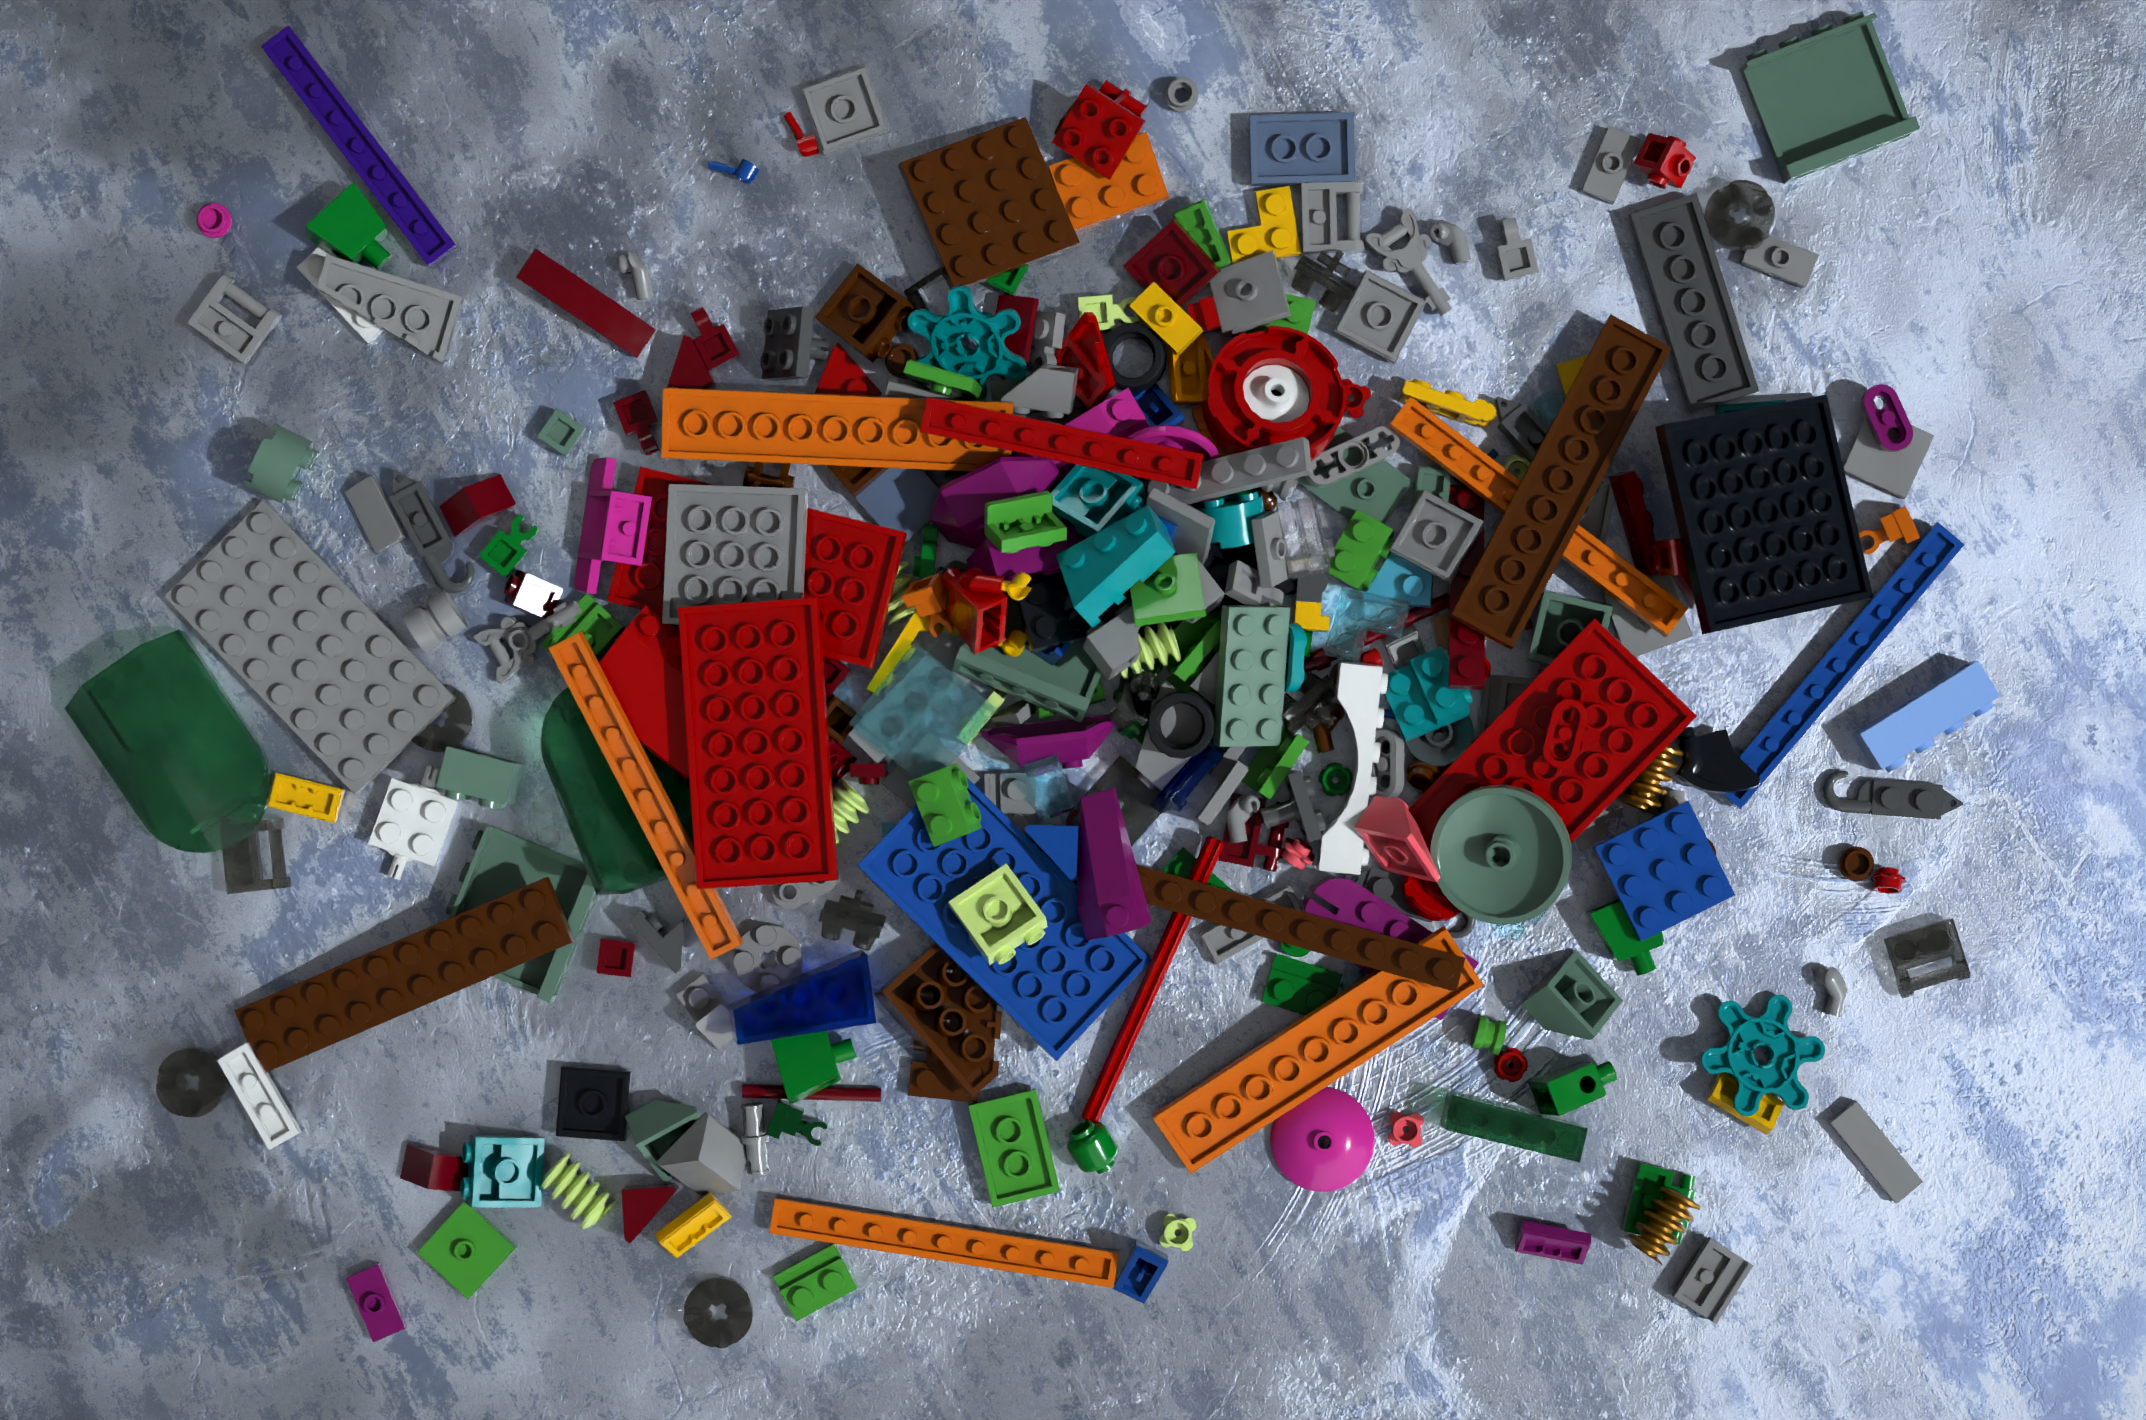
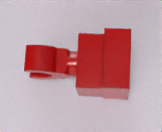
M1213 296L1199 299V302L1186 305L1188 315L1203 329L1200 335L1222 330Z

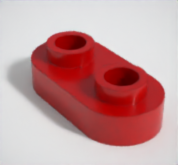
M1575 698L1560 700L1552 710L1543 754L1545 760L1556 768L1571 766L1579 754L1587 722V710L1584 704ZM1567 709H1572L1576 712L1577 716L1573 721H1566L1563 718V712ZM1564 743L1568 747L1567 753L1565 755L1556 754L1554 751L1556 744Z

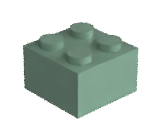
M1545 589L1528 659L1550 664L1594 618L1608 630L1613 605Z
M447 746L436 787L445 789L444 796L471 801V797L479 798L478 805L497 810L504 809L505 805L516 803L526 764L461 747Z

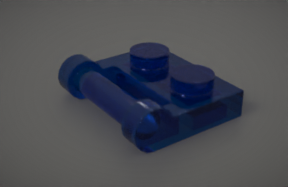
M1207 746L1196 756H1192L1150 805L1160 814L1170 809L1181 812L1187 804L1186 798L1211 767H1217L1223 759L1222 755L1213 747Z

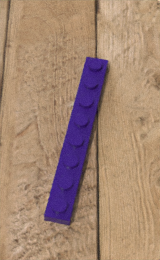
M285 27L261 45L265 53L425 263L432 267L458 246L291 27Z

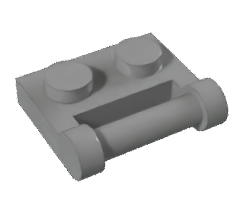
M1357 181L1301 183L1302 254H1356L1365 252L1360 228V194H1363V183ZM1343 194L1346 195L1347 240L1337 241L1336 195Z
M224 274L218 279L187 323L239 361L247 364L270 331L278 325L282 314L274 308L268 309L236 286L233 278ZM227 295L261 320L256 328L252 327L219 303L221 299Z

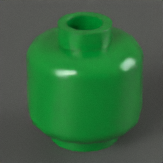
M1087 1120L1078 1124L1070 1131L1067 1149L1082 1171H1096L1100 1174L1106 1172L1114 1165L1115 1161L1113 1159L1118 1153V1144L1103 1123H1093V1121Z

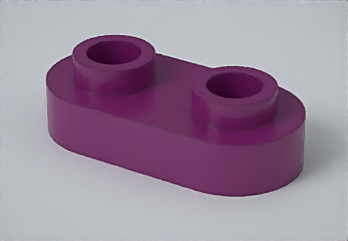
M1883 384L1875 385L1866 390L1861 398V408L1878 445L1888 452H1897L1906 448L1912 441L1913 428L1895 390ZM1875 397L1882 399V409L1874 407L1873 399ZM1889 429L1897 431L1898 438L1896 441L1888 438L1887 432Z

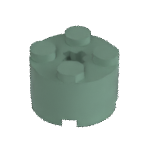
M274 423L270 430L276 433L271 439L264 437L248 469V473L254 475L253 479L245 480L244 486L284 504L287 500L295 501L304 484V482L299 480L303 469L310 470L319 451L313 449V441Z

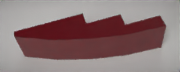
M537 249L533 250L516 276L520 281L635 358H638L656 331L655 328Z

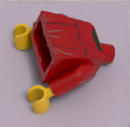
M950 568L942 575L941 582L946 587V613L974 655L990 647L997 649V646L1002 647L1003 651L1010 657H1016L1021 654L1027 641L1026 634L1019 630H1013L1008 638H1005L1008 597L1004 591H1007L1008 595L1016 601L1024 599L1032 589L1027 587V584L1031 581V577L1028 574L1020 572L1017 573L1012 581H1005L1003 576L987 575L979 568H972L963 573L957 568Z

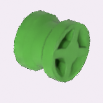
M1478 1015L1471 1037L1470 1048L1478 1050L1483 1047L1488 1049L1490 1053L1498 1055L1504 1042L1507 1022L1501 1020L1492 1022L1486 1016Z

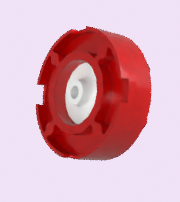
M1267 326L1266 331L1253 332L1247 335L1246 332H1243L1234 337L1216 356L1203 390V416L1212 438L1225 453L1232 455L1304 437L1309 440L1311 461L1316 459L1332 441L1346 408L1347 388L1346 385H1343L1342 378L1337 369V360L1319 341L1308 334L1292 328Z

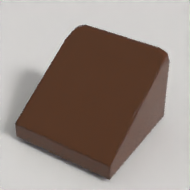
M833 694L826 702L828 735L842 744L862 716Z

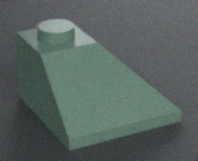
M1574 950L1534 987L1521 1005L1545 1030L1591 1040L1597 1035L1623 1000L1579 952Z
M655 1099L626 1115L625 1118L636 1147L662 1181L666 1183L675 1177L661 1168L657 1161L702 1115L695 1106Z

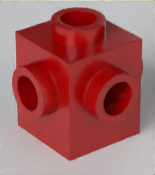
M1648 133L1633 164L1648 176L1646 180L1650 184L1665 189L1667 185L1681 189L1696 157L1686 149L1687 144L1681 139L1674 136L1664 137Z

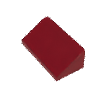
M999 295L996 314L1001 310L1012 308L1018 312L1021 321L1018 331L1005 338V346L1011 352L1023 357L1028 366L1039 299Z

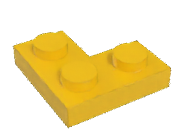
M1290 186L1255 191L1260 226L1227 231L1232 264L1272 250L1277 259L1300 256L1301 250Z

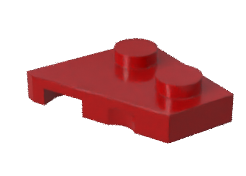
M1084 312L1064 339L1062 349H1057L1054 355L1057 359V365L1079 368L1076 395L1088 409H1092L1102 403L1116 383L1096 315L1093 312Z
M837 343L831 352L815 393L881 396L882 392L844 348Z

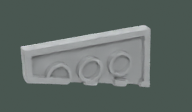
M326 254L316 289L431 358L443 363L462 296Z

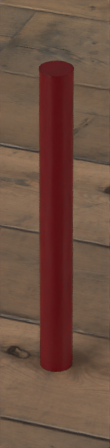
M742 1085V1098L787 1099L784 1085ZM828 1086L802 1100L881 1102L882 1088Z

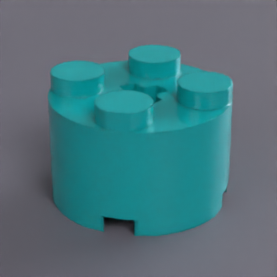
M1251 489L1193 504V508L1216 520L1211 543L1220 542L1221 549L1254 543L1251 519L1265 513L1262 493Z

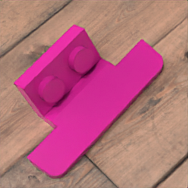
M597 458L591 465L574 578L575 589L590 594L597 593L601 561L642 566L652 497L612 491L616 459Z

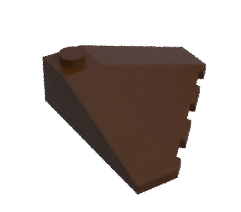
M935 943L930 945L873 994L896 1022L971 1098L998 1075L999 1061H994L995 1039H1000L1002 1012L997 1011V1004Z

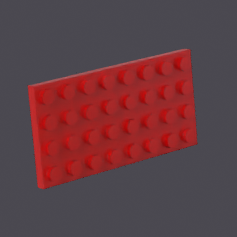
M640 466L634 494L652 497L642 566L616 563L607 598L608 602L640 610L647 605L657 614L663 615L669 484H713ZM808 508L804 598H819L823 656L874 668L907 536L906 532Z
M819 598L679 607L678 617L697 889L838 880Z
M1594 618L1435 782L1421 794L1408 810L1417 822L1426 845L1430 848L1433 832L1438 821L1456 799L1471 790L1487 785L1516 786L1533 792L1555 809L1564 822L1572 843L1697 715ZM1575 698L1581 701L1587 710V722L1579 754L1571 766L1556 768L1545 760L1543 754L1552 710L1560 700ZM1567 709L1563 712V718L1566 721H1573L1577 716L1576 712L1572 709ZM1558 743L1555 745L1554 751L1558 755H1565L1568 747L1564 743Z

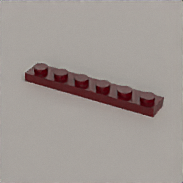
M1450 485L1448 503L1484 521V499L1466 485ZM1484 527L1451 584L1448 583V689L1483 690L1485 687V636L1449 616L1484 551Z

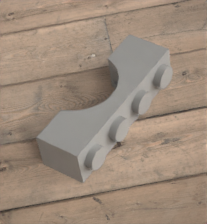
M1199 561L1205 611L1208 614L1220 606L1225 593ZM1128 602L1115 612L1116 617L1108 623L1102 620L1094 628L1091 627L1086 632L1088 636L1083 648L1108 681L1134 664L1141 651L1138 642V630L1141 626L1135 627L1132 602ZM1200 618L1186 619V621L1193 624Z

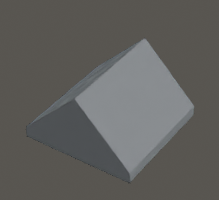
M704 1112L662 1155L657 1164L700 1196L707 1195L710 1192L718 1194L740 1191L747 1158L746 1146L742 1144L739 1136L707 1112Z

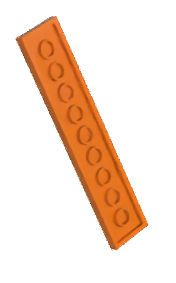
M680 387L663 388L661 458L973 471L999 457H1012V451L920 432L927 398ZM942 399L1013 414L1014 402Z
M1445 925L1417 943L1465 957ZM1466 957L1456 992L1376 969L1152 1114V1118L1191 1174L1484 985Z

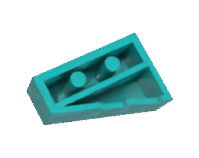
M1147 505L1057 554L1056 557L1073 607L1094 628L1101 621L1098 617L1114 602L1119 605L1126 598L1123 594L1138 580L1143 583L1175 553V549L1167 527Z

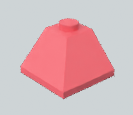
M1375 795L1354 827L1382 869L1387 872L1438 882L1440 879L1439 872L1418 824L1408 810V805L1397 797L1387 798Z

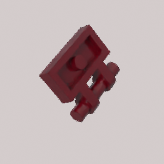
M1233 792L1231 795L1229 808L1234 803V801L1243 794ZM1258 798L1260 808H1265L1267 799ZM1259 808L1245 822L1248 841L1231 844L1226 819L1222 839L1224 847L1218 860L1253 867L1255 854L1264 855L1263 869L1276 872L1278 860L1283 858L1281 854L1284 849L1281 848L1284 830L1289 828L1290 822L1271 827L1268 845L1258 844L1261 824L1263 823Z

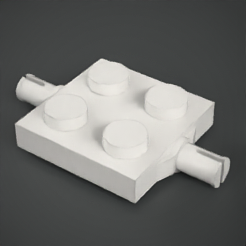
M427 764L421 783H407L396 778L391 779L368 844L385 849L394 856L387 873L389 877L394 876L398 865L394 879L401 880L407 861H419L433 867L436 866L459 803L458 800L446 797L434 789L440 772L438 767H434L432 776L429 779L433 766Z

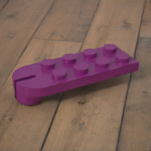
M1329 877L1309 888V890L1338 908L1334 914L1306 895L1303 898L1302 911L1416 944L1433 933L1361 885L1345 877ZM1463 952L1466 959L1468 960L1472 968L1475 970L1479 962H1477L1476 960H1474L1473 958H1471ZM1352 963L1368 974L1376 970L1370 967ZM1449 1008L1437 1015L1436 1018L1442 1021Z

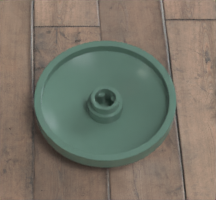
M1487 785L1463 794L1441 816L1431 840L1430 854L1440 875L1437 884L1441 891L1460 911L1486 923L1516 924L1540 915L1559 897L1571 871V840L1561 817L1544 799L1533 792L1516 786Z

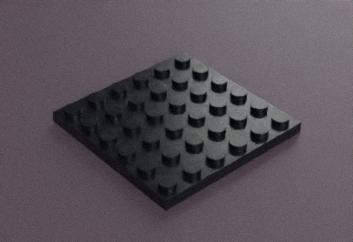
M1827 395L1668 423L1655 427L1702 635L1873 597Z

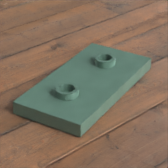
M1338 426L1332 441L1324 451L1354 437ZM1347 448L1343 452V459L1348 465L1357 466L1361 463L1362 456L1357 449ZM1368 448L1369 458L1373 459V457L1370 455L1372 450ZM1331 455L1334 461L1328 466L1322 467L1319 463H1316L1317 468L1313 471L1314 475H1321L1324 479H1327L1326 474L1328 471L1337 467L1335 455ZM1382 461L1324 488L1312 486L1305 476L1300 477L1298 484L1348 521L1351 520L1358 509L1385 524L1415 483L1387 461Z

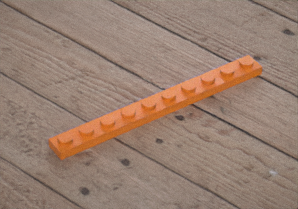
M1410 397L1388 427L1504 514L1521 480ZM1578 524L1561 559L1663 637L1668 636L1688 607Z
M581 631L549 647L548 649L710 960L742 945L744 942L716 888L697 889L694 845L585 635Z
M775 1197L769 1231L771 1234L1114 1288L1119 1256L1118 1251Z

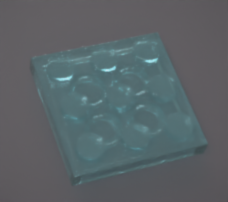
M915 642L849 724L912 776L919 778L951 765L997 708Z

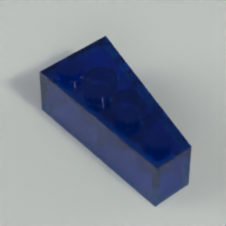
M862 949L728 1005L732 1036L737 1045L876 1023L868 956Z

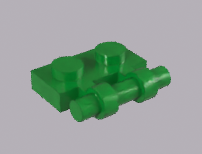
M1638 1162L1622 1230L1641 1235L1635 1225L1637 1222L1649 1224L1643 1213L1645 1210L1657 1212L1651 1201L1653 1199L1665 1200L1659 1192L1661 1187L1667 1189L1674 1188L1694 1201L1696 1191L1693 1188L1696 1176L1683 1173L1680 1186L1672 1185L1673 1170ZM1681 1219L1680 1222L1687 1231L1689 1221ZM1673 1231V1235L1678 1240L1677 1244H1680L1682 1233Z

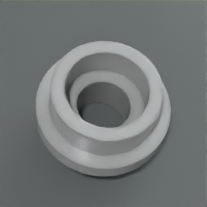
M1177 77L1166 85L1164 99L1170 109L1176 112H1186L1197 103L1198 88L1189 78ZM1178 90H1184L1187 92L1188 97L1184 101H1179L1175 98L1174 94Z

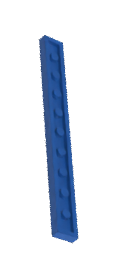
M1934 523L1738 755L1759 776L1760 785L1746 791L1720 793L1738 809L1745 805L1960 551L1964 544L1940 523Z

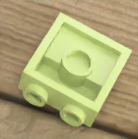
M1007 863L948 902L949 907L967 930L970 939L989 965L995 961L998 964L1006 963L1016 954L1014 950L1025 941L1028 945L1036 943L1045 935L1043 929L1048 927L1045 915Z

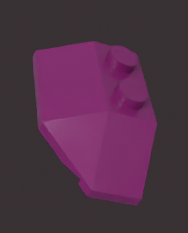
M1024 456L999 457L941 486L933 509H931L929 520L938 527V530L948 542L977 549L986 539L984 534L985 504L987 502L1043 491L1051 493L1065 477L1049 458L1039 456L1038 458Z
M1119 713L1084 717L1082 723L1072 719L987 728L980 729L981 736L1019 767L1027 766L1028 773L1048 771V764L1062 762V769L1083 767L1082 760L1089 759L1119 722L1120 718Z

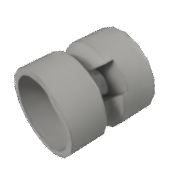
M444 589L427 599V608L422 606L414 607L402 615L407 629L425 653L438 647L443 641L444 634L454 637L468 628L462 612Z

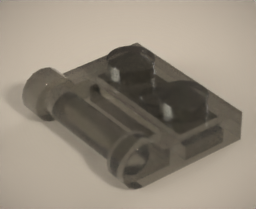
M284 818L219 825L227 894L291 887V877H287L282 836V829H285ZM259 831H268L273 879H263Z
M1952 918L1884 938L1895 973L1897 988L1902 998L1913 996L1914 991L1956 978L1959 981L1970 978L1969 967ZM1949 956L1952 958L1951 966L1916 977H1909L1907 969Z

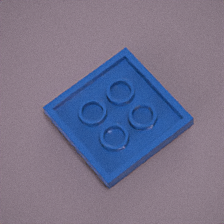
M1684 801L1593 846L1602 868L1638 940L1641 942L1735 895L1689 801Z

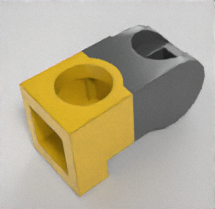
M1308 566L1298 574L1296 579L1297 590L1294 597L1293 623L1300 624L1303 630L1328 632L1330 617L1320 616L1322 592L1327 587L1328 578L1325 571L1320 567Z

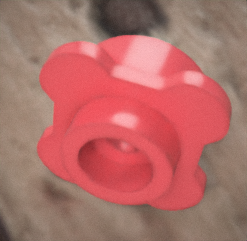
M1286 838L1281 855L1287 862L1299 869H1304L1307 864L1312 865L1314 863L1315 855L1312 853L1313 849L1309 844L1299 838L1295 840Z
M1395 1111L1390 1115L1389 1120L1392 1123V1129L1388 1135V1141L1394 1146L1402 1143L1418 1147L1422 1143L1420 1126L1424 1123L1423 1117L1419 1113L1402 1115L1399 1111ZM1404 1126L1409 1127V1131L1406 1133L1403 1132Z

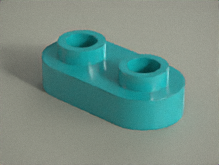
M1289 623L1284 692H1296L1301 687L1305 678L1304 655L1307 635L1298 623Z

